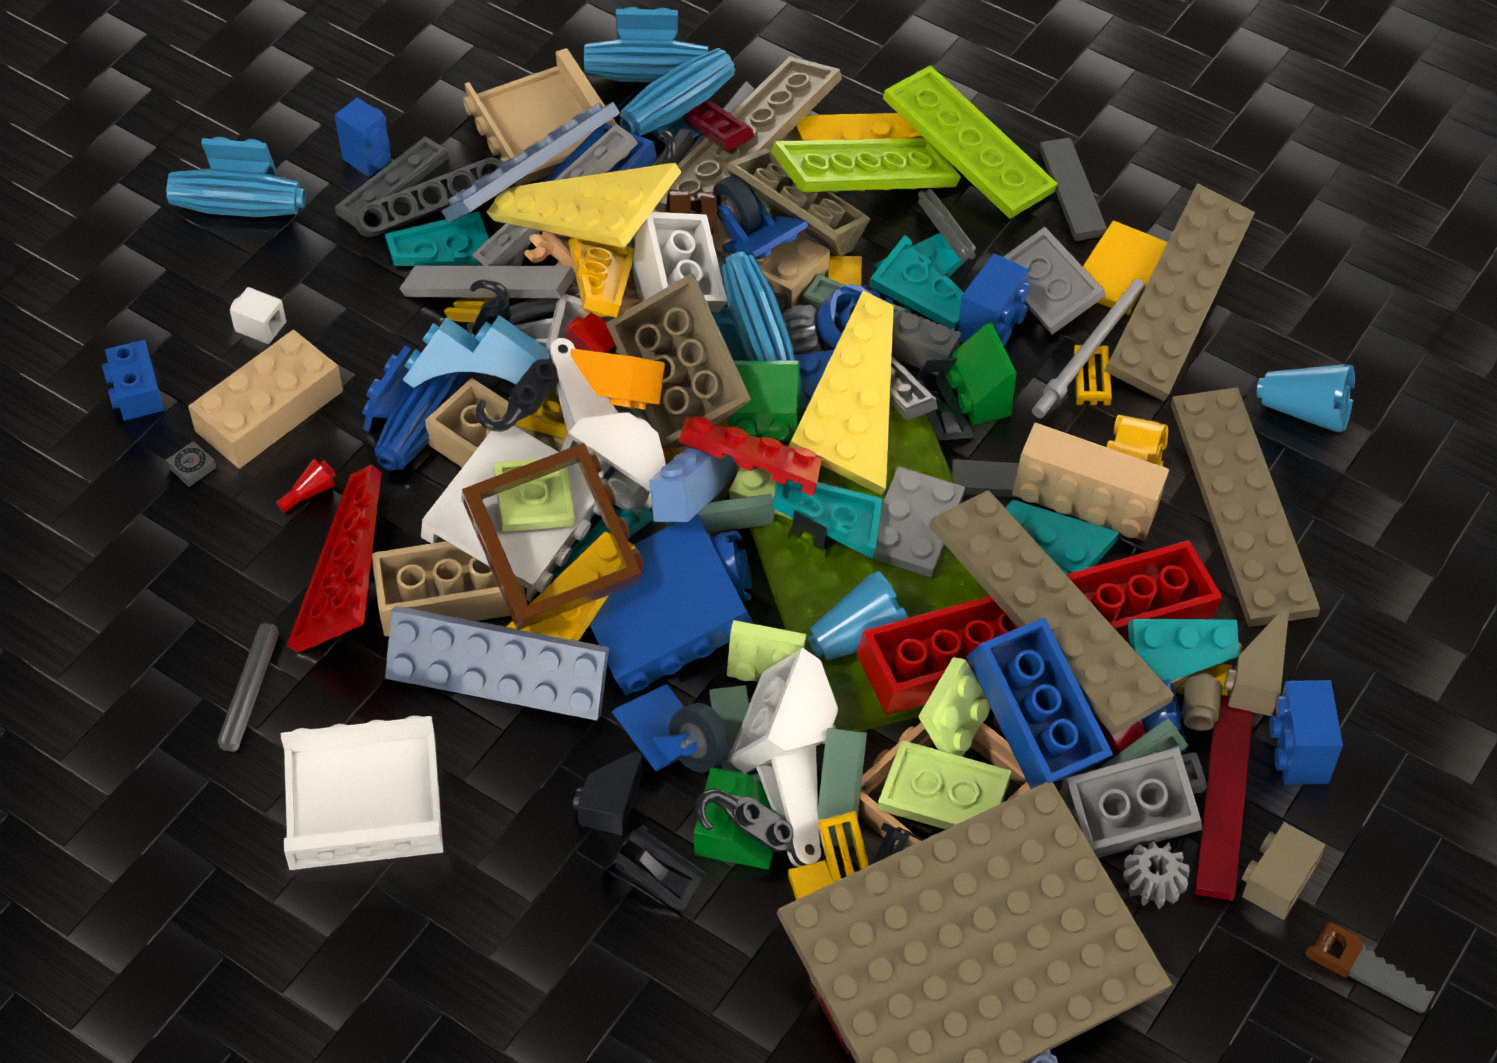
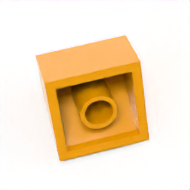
M571 349V358L596 395L610 397V405L646 410V403L660 404L665 368L664 362L633 356Z

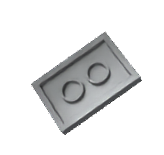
M1046 227L1039 230L1004 256V258L1029 269L1028 284L1031 285V288L1025 299V305L1052 335L1105 297L1104 289Z
M898 466L881 507L876 550L872 559L932 578L945 544L930 528L931 519L961 504L965 487Z

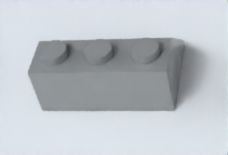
M1179 747L1067 778L1082 833L1097 858L1136 848L1138 844L1141 846L1148 845L1152 840L1159 842L1202 830L1201 818Z

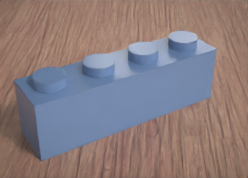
M687 446L684 451L676 455L670 463L663 466L649 480L654 522H689L735 479L737 467L733 457L727 455L725 458L720 459L690 446Z

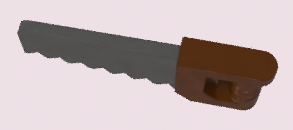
M1331 922L1326 923L1314 946H1309L1305 952V955L1312 961L1344 978L1350 976L1418 1013L1426 1011L1435 993L1434 991H1426V987L1423 984H1416L1414 978H1406L1404 971H1396L1394 964H1386L1383 957H1376L1374 951H1366L1365 945L1361 943L1357 935ZM1335 940L1342 943L1344 950L1340 959L1328 954Z

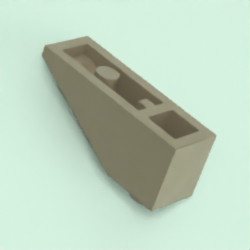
M1281 610L1239 655L1235 669L1228 668L1223 689L1229 691V707L1272 716L1276 697L1280 696L1289 617L1288 611Z

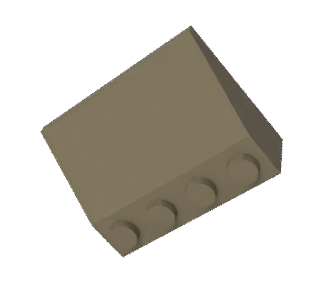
M766 148L731 161L726 167L730 176L739 178L749 190L753 189L761 203L770 208L769 211L772 215L806 220L809 227L799 233L808 238L813 237L821 242L823 247L830 250V254L843 256L851 252L871 219L830 191L801 192L773 154Z
M694 274L687 275L606 323L620 355L665 363L660 404L646 403L645 410L653 429L659 434L662 448H681L685 445L678 441L686 416L690 418L704 417L711 420L713 425H718L751 400Z

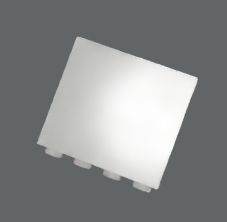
M515 426L503 432L491 431L422 519L421 538L432 544L438 537H441L489 566L462 503V489L494 477V462L545 458L558 453V451ZM578 463L567 467L575 515L574 526L502 532L497 494L483 499V503L518 584L527 588L526 600L531 602L538 591L542 593L549 586L553 578L551 573L557 565L562 567L567 562L572 552L570 547L576 539L582 541L591 526L589 521L594 514L601 515ZM599 476L603 485L609 484L608 480Z
M409 716L405 719L392 721L373 720L365 724L356 725L336 724L329 728L311 730L299 728L292 732L281 733L285 753L287 838H284V853L290 870L443 853L436 741L431 716Z

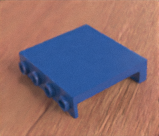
M698 514L689 522H677L634 544L644 563L640 582L610 594L590 623L598 644L609 647L607 663L625 695L645 689L649 683L665 675L678 672L682 666L697 658L707 657L715 649L730 642L733 620L754 624Z

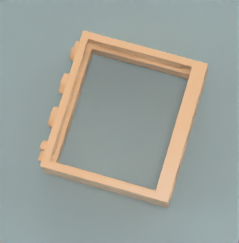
M922 722L915 728L911 726L905 730L898 744L890 751L888 749L882 751L875 759L873 766L865 774H862L858 817L883 838L887 833L881 830L884 822L895 828L899 826L911 832L892 815L878 810V804L872 799L884 788L901 740L926 747L934 743ZM982 722L972 739L971 747L994 766L1011 770V779L1021 787L1009 799L1031 790L1008 742ZM909 835L903 850L921 841Z

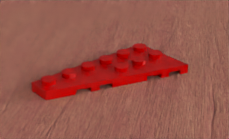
M369 465L351 474L287 643V646L297 653L313 646L315 647L324 641L338 637L364 624L382 473L373 465Z

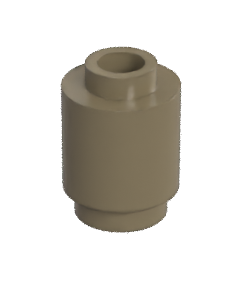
M1199 673L1185 681L1181 715L1184 718V724L1190 729L1197 731L1210 730L1219 718L1222 684L1212 675Z

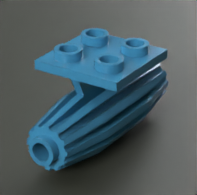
M636 7L616 9L617 39L585 44L584 74L620 82H654L681 63L707 53L708 46L678 41V10H670L668 8L647 10Z
M717 48L681 63L647 85L621 110V127L627 132L638 136L652 133L657 138L662 131H669L675 137L681 129L691 130L695 142L701 134L685 123L683 115L708 100L734 75L735 68L734 63L730 59L731 57L724 50Z
M225 137L202 138L201 144L211 169L170 172L167 179L166 196L169 204L207 214L246 217L297 214L299 208H304L306 203V190L300 187L298 181L277 177V171L267 144L255 139L232 141Z
M744 251L727 256L725 258L727 263L723 264L721 269L728 307L722 308L720 312L711 313L733 361H795L792 341L775 294L754 256H747Z

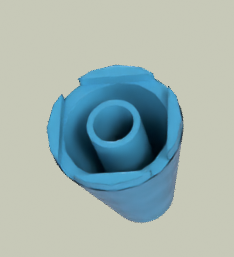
M1340 364L1270 371L1266 373L1265 378H1259L1257 398H1262V405L1334 432H1342L1347 427L1353 400L1350 399V388L1354 389L1355 387L1354 366Z
M880 571L868 575L809 628L811 636L806 640L817 658L823 656L826 661L856 653L864 630L908 618L904 608H900L895 599L897 595Z

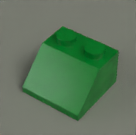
M988 323L951 354V358L958 359L946 376L951 389L955 388L958 393V403L963 414L967 413L973 426L1009 417L1012 412L1017 373L993 324Z
M734 361L751 400L728 417V427L743 429L748 435L760 439L770 437L780 442H790L804 414L799 361Z
M710 768L705 790L717 788L730 795L750 797L772 811L763 785L750 775ZM708 803L705 811L708 820L713 824V829L708 831L697 819L694 830V855L770 869L773 851L738 830L723 808L715 803Z

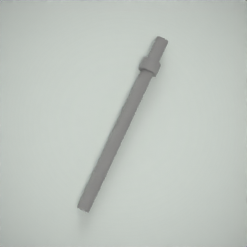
M1135 279L1059 376L1056 379H1051L1045 386L1043 396L1032 408V413L1036 417L1043 418L1054 403L1060 402L1067 393V386L1145 288V284L1141 280Z

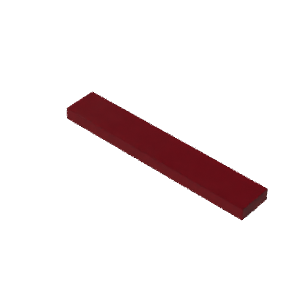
M1221 695L1219 718L1212 728L1195 895L1233 901L1236 892L1253 712L1229 707V696Z

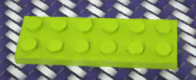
M931 65L885 90L883 100L1009 219L1055 192L1058 183Z
M925 138L775 141L771 149V153L795 183L796 187L801 192L806 193L882 189H939L942 187H956L961 178L948 160Z

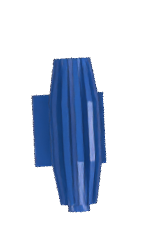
M407 346L403 347L398 356L391 355L384 367L383 372L386 374L382 380L376 378L371 384L366 395L369 397V400L362 411V414L366 416L363 430L367 432L370 431L378 418H388L374 451L379 465L390 471L405 468L429 443L430 439L428 438L429 434L426 429L425 419L463 386L468 372H454L439 375L413 388L403 381V378L409 371L404 366L411 351V348Z

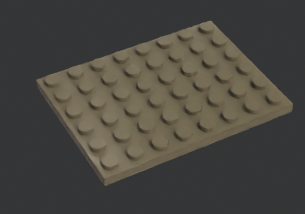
M1045 782L785 905L777 911V916L856 1063H1025L1168 990L1172 986L1171 981L1053 782Z

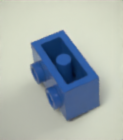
M357 97L335 114L344 161L370 177L392 160L389 147L390 141L386 128V117L381 110L371 107Z
M141 340L105 349L108 363L102 364L107 384L113 383L114 388L108 389L113 409L120 408L124 421L164 411L146 341Z

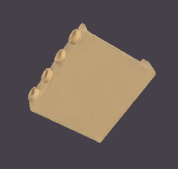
M567 48L556 52V67L476 94L469 82L465 83L466 97L463 98L465 110L469 116L473 115L475 117L476 127L480 135H486L493 156L498 155L500 162L504 163L510 158L523 153L525 148L538 140L544 139L548 136V133L570 122L571 118L585 109H589L599 102L602 107L605 106ZM613 118L606 122V124L612 126L617 124ZM591 133L515 182L516 186L551 175Z

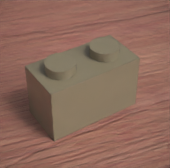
M1284 822L1277 834L1270 831L1260 848V852L1264 855L1259 863L1252 860L1242 877V880L1247 883L1242 897L1284 920L1319 864L1326 844Z

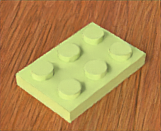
M901 740L878 801V810L942 829H948L1003 803L1011 779V770Z

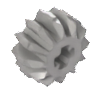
M811 305L793 306L791 309H786L782 315L792 341L794 355L825 350L824 340L817 327L818 310Z
M1154 840L1149 843L1147 849L1138 844L1134 849L1133 855H1129L1125 860L1124 884L1130 885L1128 891L1130 897L1142 896L1141 902L1143 906L1149 900L1155 901L1159 909L1164 905L1165 900L1174 904L1178 901L1179 895L1183 894L1187 889V878L1190 872L1189 865L1182 863L1184 858L1182 852L1173 854L1170 852V843H1167L1163 849L1158 848Z

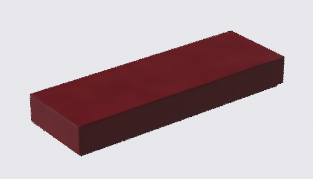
M706 100L683 115V119L688 126L727 152L755 137L749 125L710 100Z

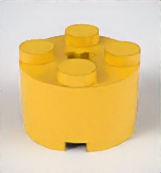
M1118 415L1114 426L1116 439L1115 441L1109 440L1106 447L1163 467L1164 461H1161L1163 449L1166 450L1168 425Z

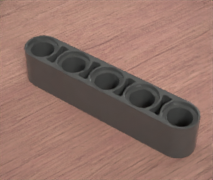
M486 158L368 203L362 207L355 217V227L361 235L373 237L439 212L450 206L448 199L458 193L452 185L454 179L462 180L466 187L469 188L473 185V182L483 177L481 173L483 168L495 171L502 162L495 158ZM423 191H433L438 199L437 204H428L423 198ZM399 201L406 204L409 211L408 215H398L393 208L394 202ZM373 213L379 220V226L369 227L366 225L363 219L364 214Z

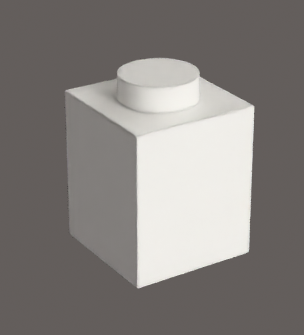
M247 287L242 295L233 301L230 308L235 331L266 344L273 340L286 323L282 300Z

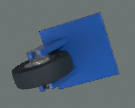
M735 176L725 177L713 187V192L716 193L717 199L716 214L723 222L732 239L721 246L724 252L734 254L744 251L747 256L752 255L755 259H761L770 255L773 247L780 243L784 244L799 237L798 233L809 227L806 220L777 215L770 216L753 189L749 190Z
M667 684L615 708L612 712L655 771L680 760L693 771L706 772L710 771L711 767L716 768L720 766L729 755V733L718 713L711 707L701 703L690 704L684 707Z

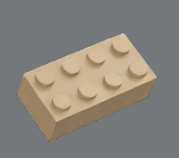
M716 214L715 229L712 235L716 251L727 257L732 253L724 252L721 246L732 239L723 222ZM801 234L791 242L780 243L773 247L770 255L761 259H755L767 280L773 285L771 287L773 292L787 295V309L803 304L802 295L817 274L829 277L830 250Z
M293 329L190 404L188 408L195 432L240 469L343 392L338 365Z
M473 378L425 419L426 429L429 434L428 438L430 439L429 446L462 468L491 432L484 428L477 419L476 406L481 399L486 401L484 412L487 417L493 420L501 419L506 414L508 407L507 400ZM514 425L558 452L561 451L565 439Z
M1034 423L1021 453L1012 495L1020 497L1026 502L1037 503L1054 509L1060 514H1068L1091 524L1117 531L1126 537L1145 541L1157 511L1169 469Z
M447 541L372 553L378 607L384 636H389L391 611L395 606L472 621L510 616L490 566ZM519 584L526 601L525 588Z

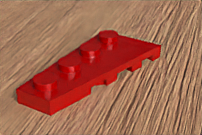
M686 416L678 442L720 459L730 455L739 467L749 471L762 468L772 474L771 480L785 485L789 479L803 485L801 492L813 496L822 457L817 456L812 450L803 447L790 448L783 446L780 441L774 438L763 437L760 439L748 435L746 431L737 427L723 428L713 425L711 420L704 417L690 418Z

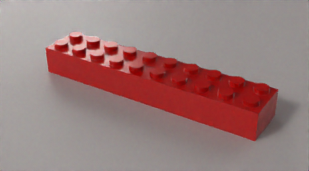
M1189 540L1066 574L1128 644V621L1132 619L1212 620L1223 598ZM987 596L864 630L856 656L887 716L925 705L953 657L965 659L969 664L966 656L979 644L1015 630L1018 627L992 597Z

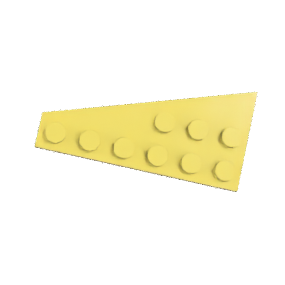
M668 163L508 187L496 196L494 203L487 213L493 221L625 248L674 183L681 170L676 163Z
M863 290L788 447L794 449L803 447L812 450L817 456L822 457L820 465L882 496L886 490L893 305Z

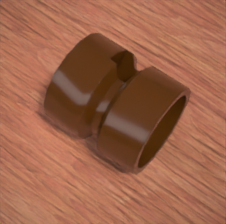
M669 189L666 213L691 214L692 210L697 212V214L707 215L711 235H713L717 209L716 193L697 191L694 196H690L687 190Z

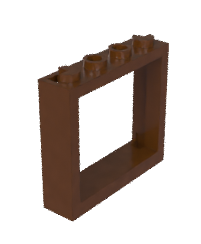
M585 443L462 489V503L517 630L524 629L640 582L641 570L644 569L642 557L637 549H631L627 537H630L627 523L623 516L617 518L612 506L616 504L612 489L609 484H602L598 474L601 472L599 460L595 452H588ZM578 463L624 569L528 606L483 503V499Z

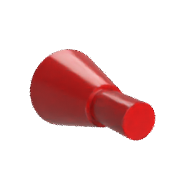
M313 459L293 485V489L276 502L277 506L283 513H286L299 501L308 499L336 486L332 480L336 477L335 472L324 460L318 463Z

